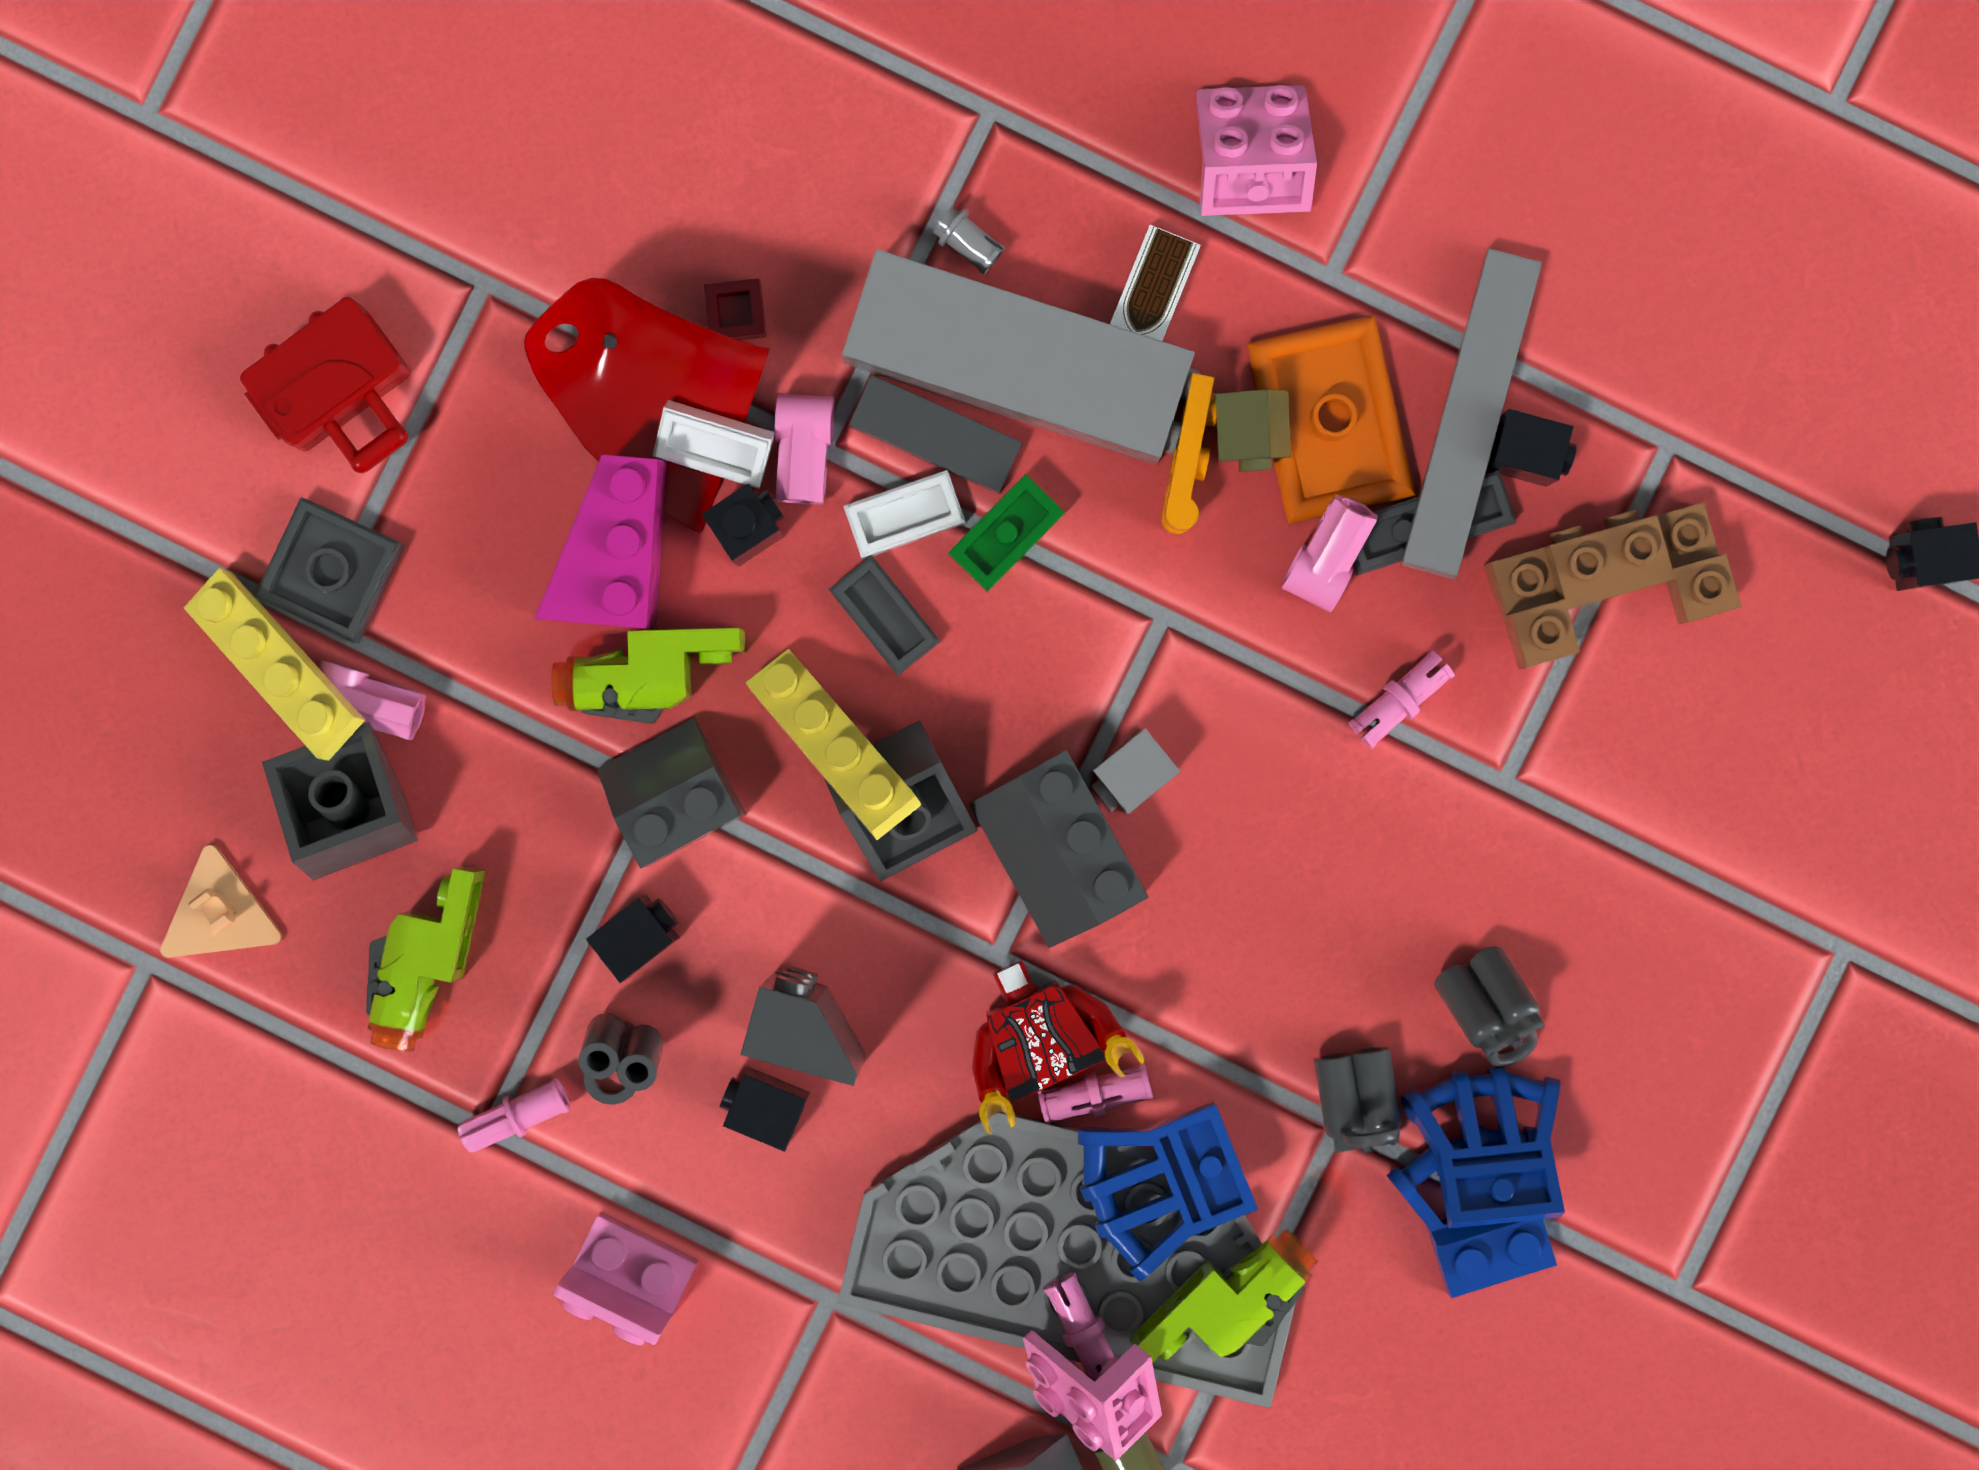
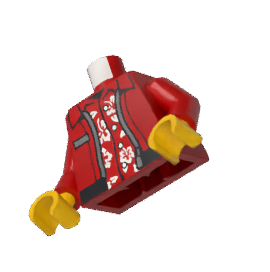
M1023 960L993 973L1005 1003L986 1011L987 1022L982 1024L976 1031L972 1061L973 1076L981 1102L979 1117L985 1132L988 1134H992L988 1121L993 1114L997 1112L1006 1113L1010 1128L1012 1129L1016 1124V1117L1011 1104L1095 1065L1107 1061L1108 1065L1119 1077H1125L1122 1070L1118 1067L1119 1058L1123 1054L1133 1053L1141 1065L1144 1063L1143 1053L1131 1039L1126 1038L1124 1030L1108 1006L1077 985L1061 987L1057 980H1053L1035 988Z

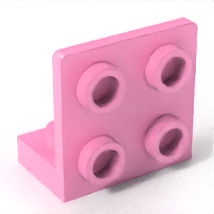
M1277 85L1197 90L1196 109L1203 159L1200 187L1201 216L1311 211L1317 158L1306 88L1302 85Z
M600 1212L573 1266L558 1282L553 1295L563 1300L562 1307L572 1315L585 1320H592L595 1316L613 1325V1332L629 1343L643 1345L646 1341L656 1345L671 1319L699 1260Z
M1033 1330L1023 1337L1028 1357L1026 1367L1033 1376L1036 1388L1033 1391L1035 1399L1051 1416L1057 1417L1061 1414L1073 1424L1072 1428L1077 1437L1092 1451H1097L1101 1448L1114 1461H1117L1162 1416L1151 1356L1135 1343L1121 1357L1116 1356L1110 1359L1100 1371L1098 1379L1094 1382Z

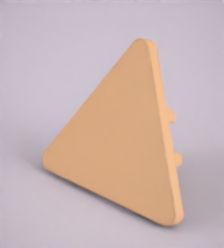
M207 845L200 854L162 943L160 952L164 957L170 958L274 945L282 941L283 933L216 845Z

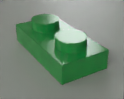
M1025 474L948 552V555L988 593L1065 515V512Z

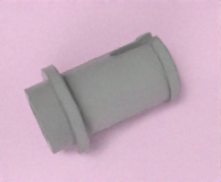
M952 206L933 230V233L940 238L938 244L942 247L948 244L978 268L980 273L985 275L1006 247L1003 244H999L968 219L969 211L964 209L960 212Z

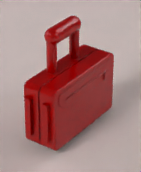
M350 297L342 298L325 312H312L309 316V323L280 345H267L264 349V357L241 373L240 380L248 391L244 395L278 440L282 438L285 443L301 451H309L330 436L350 463L351 468L357 473H365L407 442L408 433L406 429L401 426L381 397L406 380L410 375V369L370 313ZM370 406L387 430L357 450L341 427Z

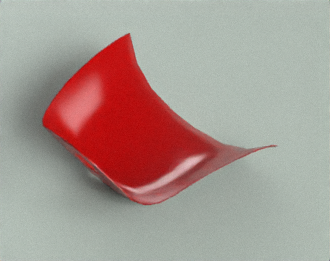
M593 277L577 282L557 299L535 321L524 339L527 359L541 388L553 402L584 448L598 462L601 455L660 459L653 457V451L663 408L668 400L745 423L770 351L769 347L743 342L692 323L638 297L617 283L605 278ZM561 324L575 326L578 330V337L574 345L569 349L553 352L545 346L546 335L551 329ZM608 332L613 333L617 339V345L613 349L603 346L605 343L604 337ZM668 461L664 514L689 529L701 533L706 522L701 514L712 507L722 477Z

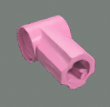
M778 393L775 411V441L779 443L775 498L777 502L824 505L827 446H832L834 432V396Z
M1335 494L1319 521L1317 529L1308 545L1303 544L1297 552L1284 577L1281 588L1331 613L1351 578L1353 572L1351 566L1377 522L1378 515L1369 510L1366 505L1350 497Z
M323 660L320 661L319 669L365 719L363 724L369 722L374 730L413 740L424 715L425 694L395 684H387L370 679V674Z

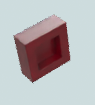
M759 278L704 285L710 330L737 340L767 337L762 287Z

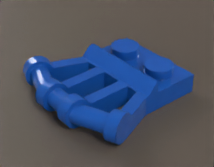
M1504 1066L1488 1068V1073L1468 1075L1466 1070L1451 1071L1449 1078L1420 1093L1412 1090L1401 1096V1104L1406 1115L1418 1127L1436 1157V1172L1440 1178L1449 1229L1559 1218L1565 1213L1550 1141L1561 1081L1559 1079L1546 1076L1544 1081L1507 1072ZM1491 1096L1494 1101L1502 1145L1482 1147L1473 1097ZM1512 1096L1538 1103V1114L1532 1142L1521 1143ZM1451 1101L1456 1106L1464 1149L1454 1150L1432 1114V1111Z
M1214 1101L1166 1121L1157 1122L1148 1128L1110 1129L1105 1127H1084L1078 1129V1144L1084 1146V1184L1080 1186L1084 1200L1086 1202L1091 1201L1098 1218L1094 1225L1099 1238H1106L1131 1264L1129 1271L1138 1281L1147 1278L1189 1237L1258 1210ZM1106 1146H1154L1157 1156L1113 1174L1106 1175ZM1159 1174H1165L1172 1191L1171 1193L1129 1210L1119 1212L1112 1193ZM1178 1209L1182 1216V1219L1148 1250L1129 1231L1131 1228Z
M1482 1125L1478 1126L1482 1147L1502 1145L1499 1130L1484 1129ZM1523 1127L1522 1132H1519L1521 1143L1532 1142L1535 1127ZM1461 1137L1449 1141L1454 1150L1464 1149ZM1430 1147L1402 1170L1396 1167L1386 1175L1425 1223L1447 1294L1451 1298L1557 1265L1543 1219L1449 1229L1447 1219L1440 1220L1415 1189L1436 1171V1157Z

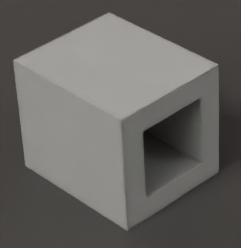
M1144 728L1091 770L1098 780L1090 787L1111 812L1120 806L1125 813L1129 814L1181 771L1146 728Z

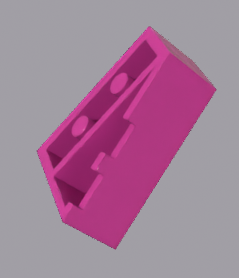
M601 455L534 619L635 628L656 626L668 461Z

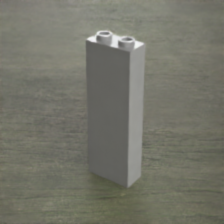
M879 249L875 251L842 352L846 365L1154 465L1158 464L1163 452L1173 455L1182 426L1181 422L1173 420L1180 399L1187 401L1192 373H1200V370L1190 367L1195 354L1194 351Z

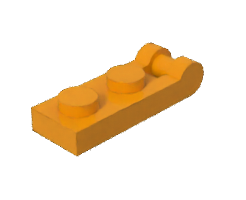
M1196 373L1191 375L1187 401L1183 400L1179 420L1182 426L1172 456L1161 512L1163 528L1173 535L1186 533L1198 520L1199 509L1197 504L1191 499L1194 480L1204 481L1210 456V449L1201 447L1205 426L1214 427L1217 419L1215 393H1212L1215 377Z

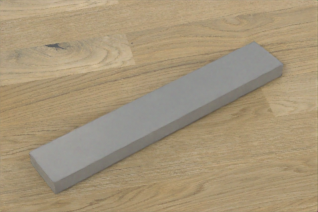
M1488 248L1485 254L1400 565L1453 580L1458 576L1542 262Z

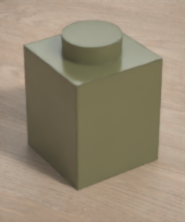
M1264 389L1215 394L1219 461H1239V472L1273 470L1272 459L1292 458L1288 391Z

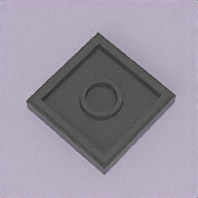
M301 497L254 597L350 642L359 644L405 545Z

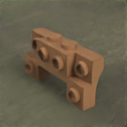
M1705 503L1639 520L1637 510L1629 511L1603 519L1606 527L1605 530L1586 535L1583 525L1550 534L1553 542L1552 545L1485 564L1490 587L1505 621L1518 668H1528L1580 653L1569 609L1657 584L1667 583L1678 624L1741 608L1727 554L1719 555Z

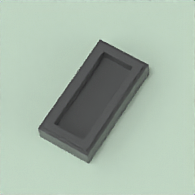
M872 555L829 589L897 676L940 643L937 636Z

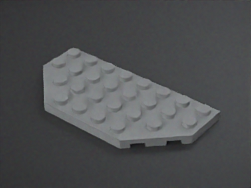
M997 1112L988 1121L992 1134L985 1132L982 1122L979 1120L864 1191L837 1303L1024 1349L1023 1337L1033 1330L1066 1359L1080 1362L1074 1348L1066 1346L1062 1338V1333L1065 1329L1043 1289L1053 1279L1058 1277L1061 1283L1064 1281L1063 1274L1075 1272L1094 1315H1101L1106 1325L1103 1333L1114 1356L1121 1357L1131 1347L1129 1337L1207 1259L1229 1279L1233 1274L1229 1269L1257 1250L1262 1245V1242L1246 1216L1243 1215L1189 1237L1147 1278L1138 1281L1129 1271L1131 1264L1106 1238H1099L1094 1225L1098 1221L1091 1201L1086 1202L1081 1193L1080 1186L1084 1184V1146L1078 1144V1129L1052 1122L1050 1124L1045 1123L1044 1120L1015 1114L1016 1124L1011 1129L1007 1114ZM1106 1146V1175L1113 1174L1157 1156L1154 1147ZM1162 1173L1114 1192L1112 1195L1119 1212L1169 1194L1172 1191L1165 1174ZM1178 1209L1131 1228L1129 1231L1148 1250L1164 1237L1182 1219V1216ZM1295 1304L1285 1315L1264 1346L1245 1343L1237 1351L1221 1358L1188 1327L1183 1332L1187 1338L1180 1349L1169 1359L1163 1361L1158 1357L1152 1363L1155 1380L1271 1408Z

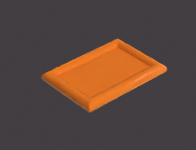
M1375 314L1246 343L1257 390L1288 391L1292 458L1273 459L1288 525L1322 517L1335 494L1350 497L1366 505V507L1416 496Z

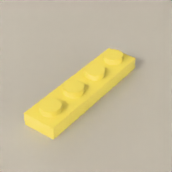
M218 568L184 607L186 612L316 758L329 761L365 721L362 715L233 572Z
M787 649L745 682L755 697L876 840L880 839L921 806L913 791L790 649Z

